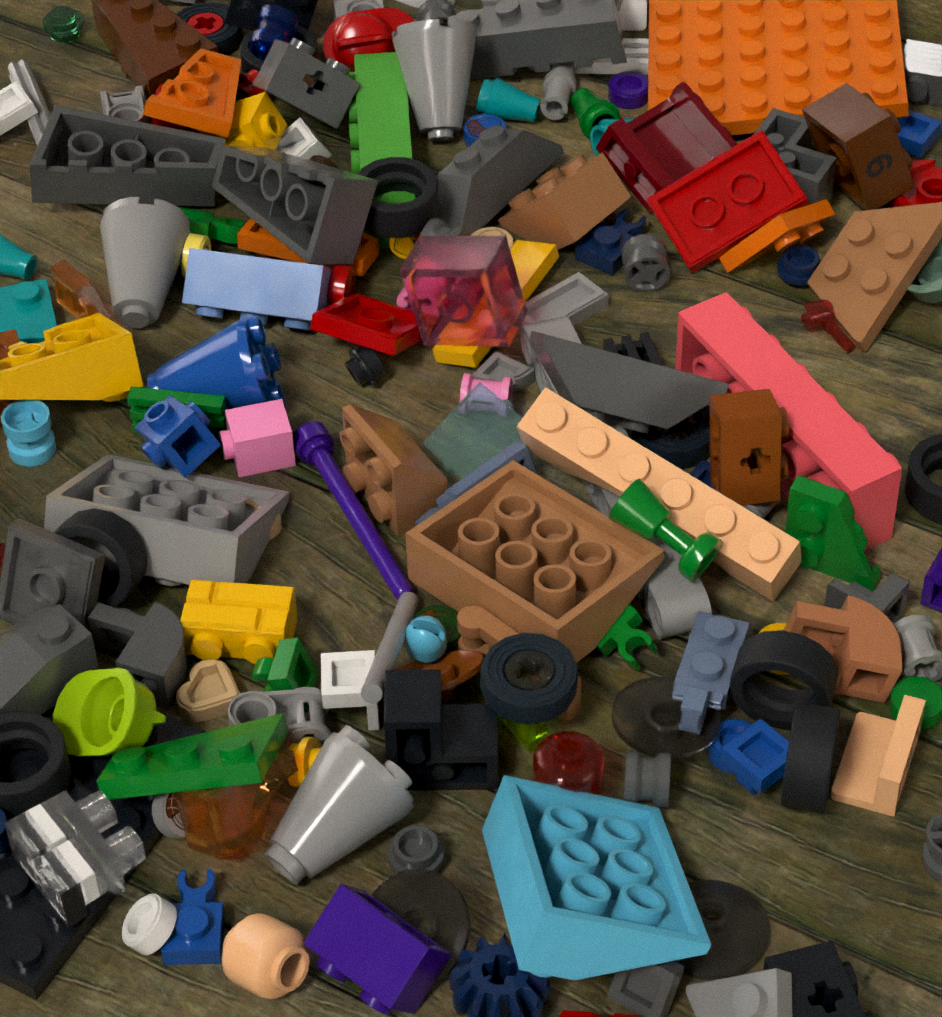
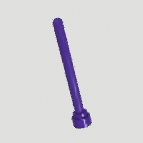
M311 421L301 425L293 433L294 450L299 459L311 466H316L393 596L398 600L404 592L413 593L411 584L332 457L334 440L323 423L318 421Z

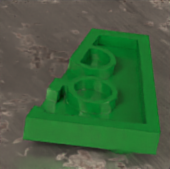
M280 713L144 748L131 747L123 749L112 756L96 780L101 799L111 800L262 783L289 733L285 714Z

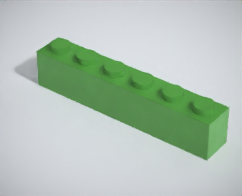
M396 52L354 54L355 71L349 72L348 77L356 80L360 85L348 109L349 123H351L349 124L352 173L358 174L364 166L375 160L388 157H407L412 159L407 89ZM391 191L382 193L374 199L388 204H401L412 201L416 197L415 194L406 191ZM366 229L363 230V232L379 239V249H390L389 238L372 234Z

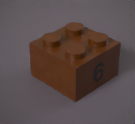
M846 83L802 109L816 151L837 157L834 186L863 209H878L915 187L909 171L913 166L912 160L908 152L900 144L898 133L901 132L899 121L890 109L884 110L875 104L869 94H861Z

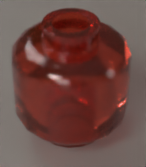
M561 731L551 734L539 743L533 754V781L558 786L573 792L601 795L604 789V754L599 744L588 735L576 731Z

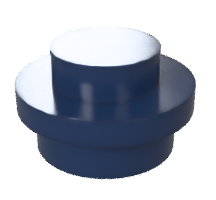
M795 245L787 248L777 263L778 276L793 286L802 287L808 285L807 281L821 262L819 254L813 248L805 245Z

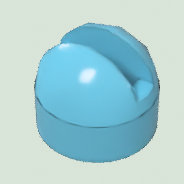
M419 616L411 620L406 628V652L412 659L419 662H432L439 659L447 649L446 630L439 619L432 616Z

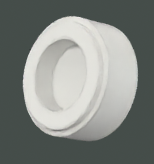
M148 894L139 899L131 907L123 922V942L142 955H150L156 952L168 940L174 929L177 919L175 906L157 894Z

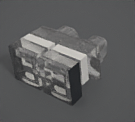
M101 790L76 803L66 791H63L4 823L13 857L39 890L41 889L42 895L68 928L87 917L86 905L110 890L113 894L125 892L126 886L123 874L132 870L146 859L142 840L131 826H126L106 839L100 834L118 823L116 811Z

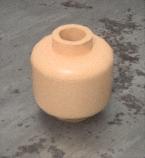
M262 913L248 915L238 922L224 939L221 959L224 974L233 984L258 997L268 1000L283 997L301 985L309 970L308 948L303 944L306 939L298 929Z

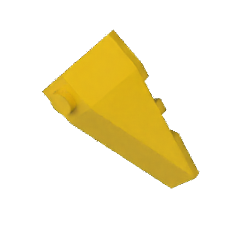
M101 313L43 331L45 337L43 342L27 344V342L20 341L8 347V357L0 360V400H102L113 402L126 398L131 386L143 387L132 333Z

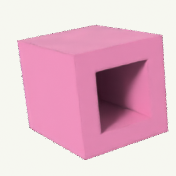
M282 399L225 410L227 430L219 431L220 443L224 459H234L238 477L296 466L292 430Z

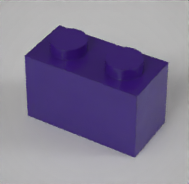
M344 884L339 885L303 943L320 956L316 962L320 969L342 982H346L348 978L363 988L359 997L366 1004L385 1015H389L392 1010L415 1014L452 953L367 891Z

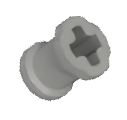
M911 615L895 622L893 625L899 634L901 642L902 678L917 676L934 682L941 679L942 651L937 649L933 639L936 633L933 621L924 615Z

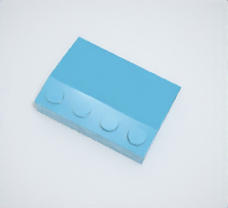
M507 775L503 776L483 825L482 833L519 970L544 978L554 976L570 980H580L708 953L711 947L710 939L658 807Z

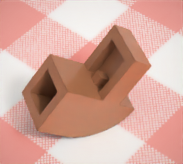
M850 595L847 596L841 609L801 601L796 602L783 630L802 634L820 643L833 656L838 668L834 693L885 703L902 672L901 642L899 634L890 619L874 605Z

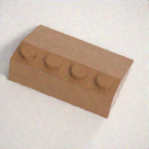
M514 460L405 533L408 579L458 612L466 606L477 605L486 609L519 634H543L556 639L571 651L576 663L595 649L665 558L664 549L637 533L611 521L605 514Z

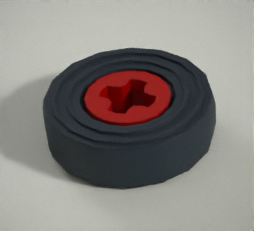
M213 2L197 3L185 7L176 13L177 16L217 45L218 53L230 55L238 49L242 42V28L225 23L228 6Z

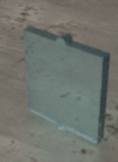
M479 382L422 444L444 463V470L448 474L452 475L455 473L463 479L515 441L522 442L516 427L522 420V417L513 410L514 405L510 400L502 401Z

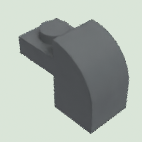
M98 602L88 617L95 651L118 658L116 660V667L129 670L135 680L145 684L151 690L157 707L170 710L176 701L178 689L187 682L189 675L183 627L179 618L169 608L157 602L152 604L145 616L136 614L126 608H115Z

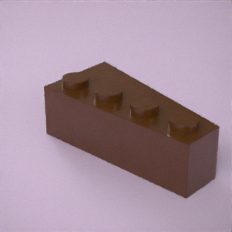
M91 0L96 31L112 56L118 58L121 70L126 78H130L135 86L142 85L145 102L152 94H156V89L160 84L163 85L168 79L174 80L179 75L180 68L200 48L218 53L217 45L158 0Z

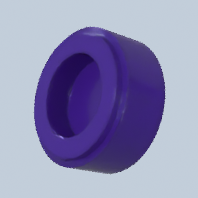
M622 72L613 76L608 84L609 101L622 109L643 107L648 103V78L637 72Z

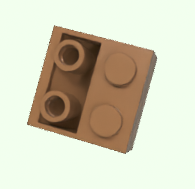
M603 152L587 160L581 154L570 160L560 169L557 166L536 180L538 186L532 191L528 188L508 202L511 210L499 218L498 221L503 228L528 241L556 244L558 250L580 239L626 202L631 195Z
M349 404L342 408L343 430L340 431V440L346 453V465L343 466V475L354 493L360 492L368 501L370 510L379 523L385 522L397 537L405 535L406 532L416 526L415 521L429 509L438 507L436 499L448 489L447 478L396 420Z

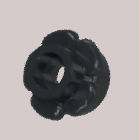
M364 346L356 350L351 348L348 351L351 359L345 362L348 372L359 386L368 382L372 388H376V381L387 375L378 356L372 349Z

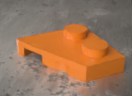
M827 199L779 214L720 256L719 259L727 273H730L775 250L781 252L798 241L800 244H804L824 232L821 224L836 214Z

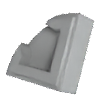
M497 351L472 374L474 379L502 381L504 377H511L513 380V393L528 387L534 382L533 368Z

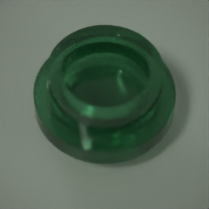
M59 6L52 9L43 18V26L53 41L67 43L79 38L81 29L84 26V19L78 10L68 6Z

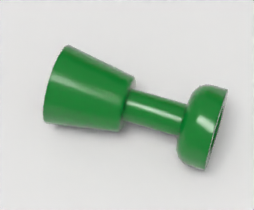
M640 478L635 480L618 498L609 514V519L650 541L658 537L682 555L678 564L680 574L692 583L703 574L715 559L722 547L723 541L709 532H705L696 539H693L670 521L672 512Z

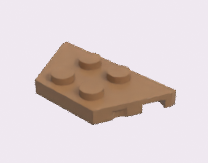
M942 202L854 212L807 281L812 293L823 306L827 307L831 316L850 335L860 351L866 353L941 240Z

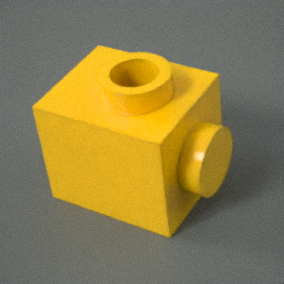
M263 92L235 101L233 120L228 138L216 136L225 138L226 146L266 147L276 150L288 124L268 94Z

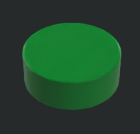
M914 676L904 678L894 685L891 691L889 711L895 721L903 697L908 695L926 700L921 730L932 728L940 722L942 718V689L938 684L930 679Z

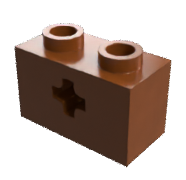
M770 389L710 395V483L714 490L739 505L780 501V483L788 478L787 458L784 450H781V438L788 437L789 435L788 415L785 407H778Z

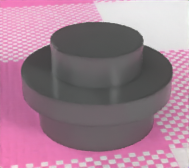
M421 825L407 826L401 829L389 844V865L397 875L405 879L421 880L434 875L444 862L443 844L431 829Z

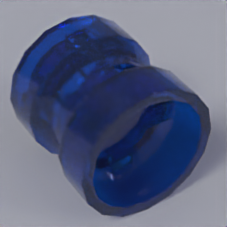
M262 6L256 19L258 29L251 34L248 42L249 51L257 58L265 61L275 39L289 43V39L296 35L299 26L297 16L281 6Z

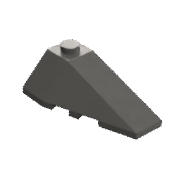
M60 604L36 610L0 633V715L14 711L32 712L42 715L56 705L63 688L73 677L88 670L99 669L92 633Z

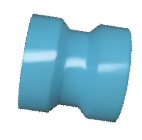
M17 400L3 410L1 421L4 434L8 437L6 442L11 460L20 466L26 467L38 466L48 462L55 455L57 447L54 432L50 429L52 423L49 408L45 403L39 400Z

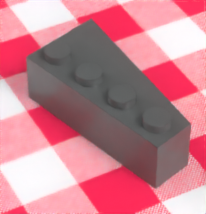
M502 0L493 6L477 10L466 9L454 16L447 17L448 26L454 28L453 19L472 22L477 26V40L470 80L514 75L518 67H528L531 70H535V73L551 71L552 65L555 63L573 61L575 68L592 67L593 59L611 58L612 64L627 63L620 17L615 0Z
M55 105L30 162L32 203L111 204L119 199L139 197V204L154 205V199H160L175 206H215L219 192L211 186L222 146H226V139Z
M222 146L211 187L309 264H353L378 180L266 147Z

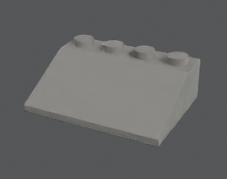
M107 454L46 496L44 529L54 532L78 511L93 508L111 511L128 521L141 536L147 552V570L144 575L154 577L157 583L167 586L190 585L191 579L246 583L251 578L270 540L271 526L277 514L282 516L289 502L290 492L191 472L184 478L168 466H163L160 469L153 463ZM246 498H250L257 506L261 507L255 510L246 506ZM82 536L75 537L72 540L104 553L103 566L107 567L110 573L120 575L116 559L106 546L92 538Z

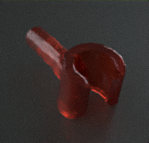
M821 299L804 304L807 313L801 315V320L807 331L823 327L827 334H830L847 354L856 348L855 344L835 322L834 309L829 300Z

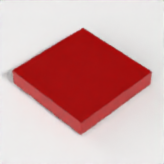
M354 293L313 313L310 329L395 356L432 336L436 319L419 312Z

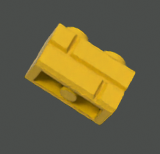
M191 579L186 603L184 604L180 619L187 655H194L201 660H217L220 657L246 659L253 664L260 658H274L279 640L294 638L298 615L295 588Z

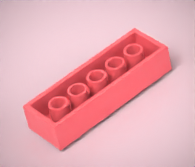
M727 292L678 312L676 370L728 383L726 394L770 389L778 407H785L789 421L788 437L781 438V450H784L786 454L788 478L781 481L780 490L786 502L788 503L789 491L798 475L847 493L855 511L854 519L862 527L868 541L864 551L891 539L902 477V467L896 457L886 452L869 435L865 426L860 422H856L839 405L835 396L830 392H826L810 376L806 367L801 363H797L781 347L777 338L774 335L768 334L753 319L750 311L743 306L741 307Z

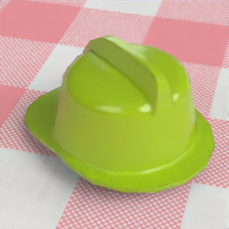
M112 668L88 670L73 677L65 685L57 699L53 712V722L64 735L68 754L78 757L116 754L126 748L142 747L147 742L153 726L166 723V716L156 711L154 694L145 684L135 680L127 669Z

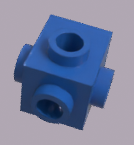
M171 395L163 401L152 405L146 411L144 419L134 427L145 440V443L140 447L143 453L158 468L161 469L167 464L184 478L221 446L206 427L210 420L205 413L192 401L184 405Z

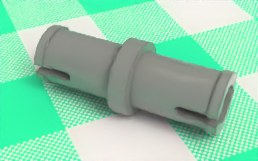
M574 61L555 63L552 65L551 71L544 78L543 91L545 95L541 103V111L545 117L551 120L562 119L564 113L567 114L569 99L576 92L577 82L575 73L578 68H575Z

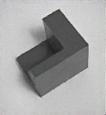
M891 573L873 592L856 582L847 585L838 579H833L827 585L825 606L841 609L847 596H854L874 605L894 624L904 617L910 582Z

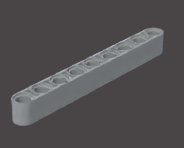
M567 316L520 327L519 335L523 356L527 365L534 369V380L540 392L546 387L558 394L529 341L531 331L582 344ZM606 413L604 423L629 437L625 428L621 427L619 416ZM582 479L596 510L609 517L619 496ZM656 537L650 542L665 550V558L637 593V596L656 636L659 639H664L691 632L698 611L712 614L709 597L700 578L691 583L682 576L678 570V564L682 555Z

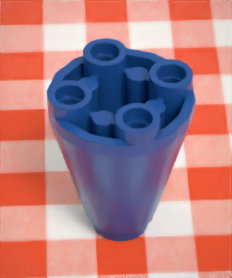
M259 315L233 323L158 367L156 373L148 374L147 376L148 388L225 396L227 409L278 399L283 400L285 407L283 389L280 382L275 379L274 372L281 370L280 356L274 343L266 345V332Z

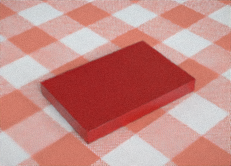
M763 130L646 199L650 209L691 274L717 260L779 214L809 205L806 195Z

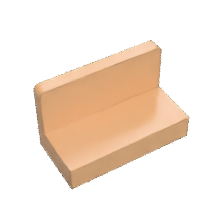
M904 695L896 721L865 712H858L856 714L831 789V799L885 815L895 816L920 736L926 700Z

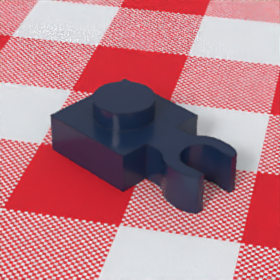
M624 209L618 213L616 223L613 226L600 222L576 245L575 259L613 276L624 265L621 249L625 242L631 237L646 233V217L643 216L637 223H629L630 210Z

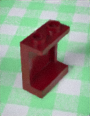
M682 82L675 87L668 99L632 121L626 123L623 118H620L610 124L595 149L599 153H604L619 178L651 214L653 212L646 201L647 198L736 146L737 143L732 138L728 129L722 126L704 105L701 97L694 93L685 82Z

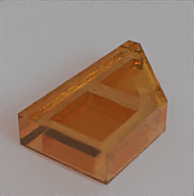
M65 260L51 266L50 271L56 302L76 319L101 313L112 320L92 283Z

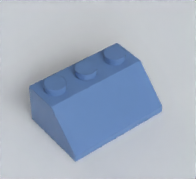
M189 248L182 303L197 306L195 315L223 319L224 310L241 312L240 320L259 315L265 325H267L268 316L285 318L284 327L311 331L312 314L329 306L327 295L332 268L315 264Z

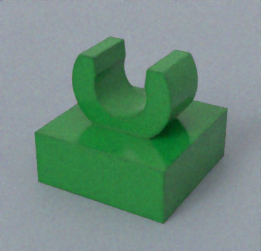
M297 637L279 640L274 658L264 657L258 659L251 678L253 681L267 680L264 692L293 690L300 687H315L320 671ZM305 702L304 712H308L309 704Z

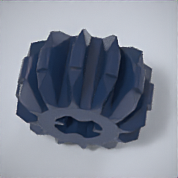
M505 933L498 941V944L490 945L480 936L478 943H476V952L461 949L460 956L458 957V967L452 969L449 978L450 990L453 991V1008L457 1015H467V1017H541L543 1014V1004L547 1003V999L550 998V981H548V978L538 977L530 972L519 970L513 946H510V940Z

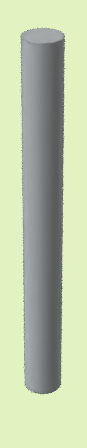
M404 592L400 595L362 686L361 696L368 703L379 702L384 694L385 670H393L406 638V628L411 620H413L419 605L417 595L412 592Z

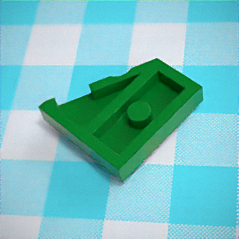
M798 475L789 491L785 533L800 541L802 556L800 566L813 569L848 583L856 582L874 592L881 580L882 573L879 566L869 565L864 554L868 541L862 527L854 519L855 511L847 493Z

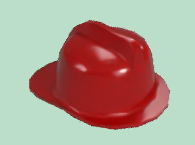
M377 8L342 15L329 25L324 36L323 52L326 60L328 57L349 67L351 69L350 72H354V54L396 52L392 41V31L397 32L398 26L414 22L409 14L397 8Z

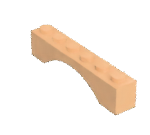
M546 387L516 426L523 444L529 448L531 453L562 472L598 485L619 497L630 484L640 478L672 512L670 521L693 539H696L705 532H709L722 540V547L713 561L730 576L772 602L776 600L802 562L800 541Z

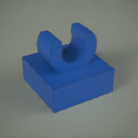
M759 719L722 747L721 762L736 774V781L752 795L756 793L761 794L784 776L789 741L765 721Z

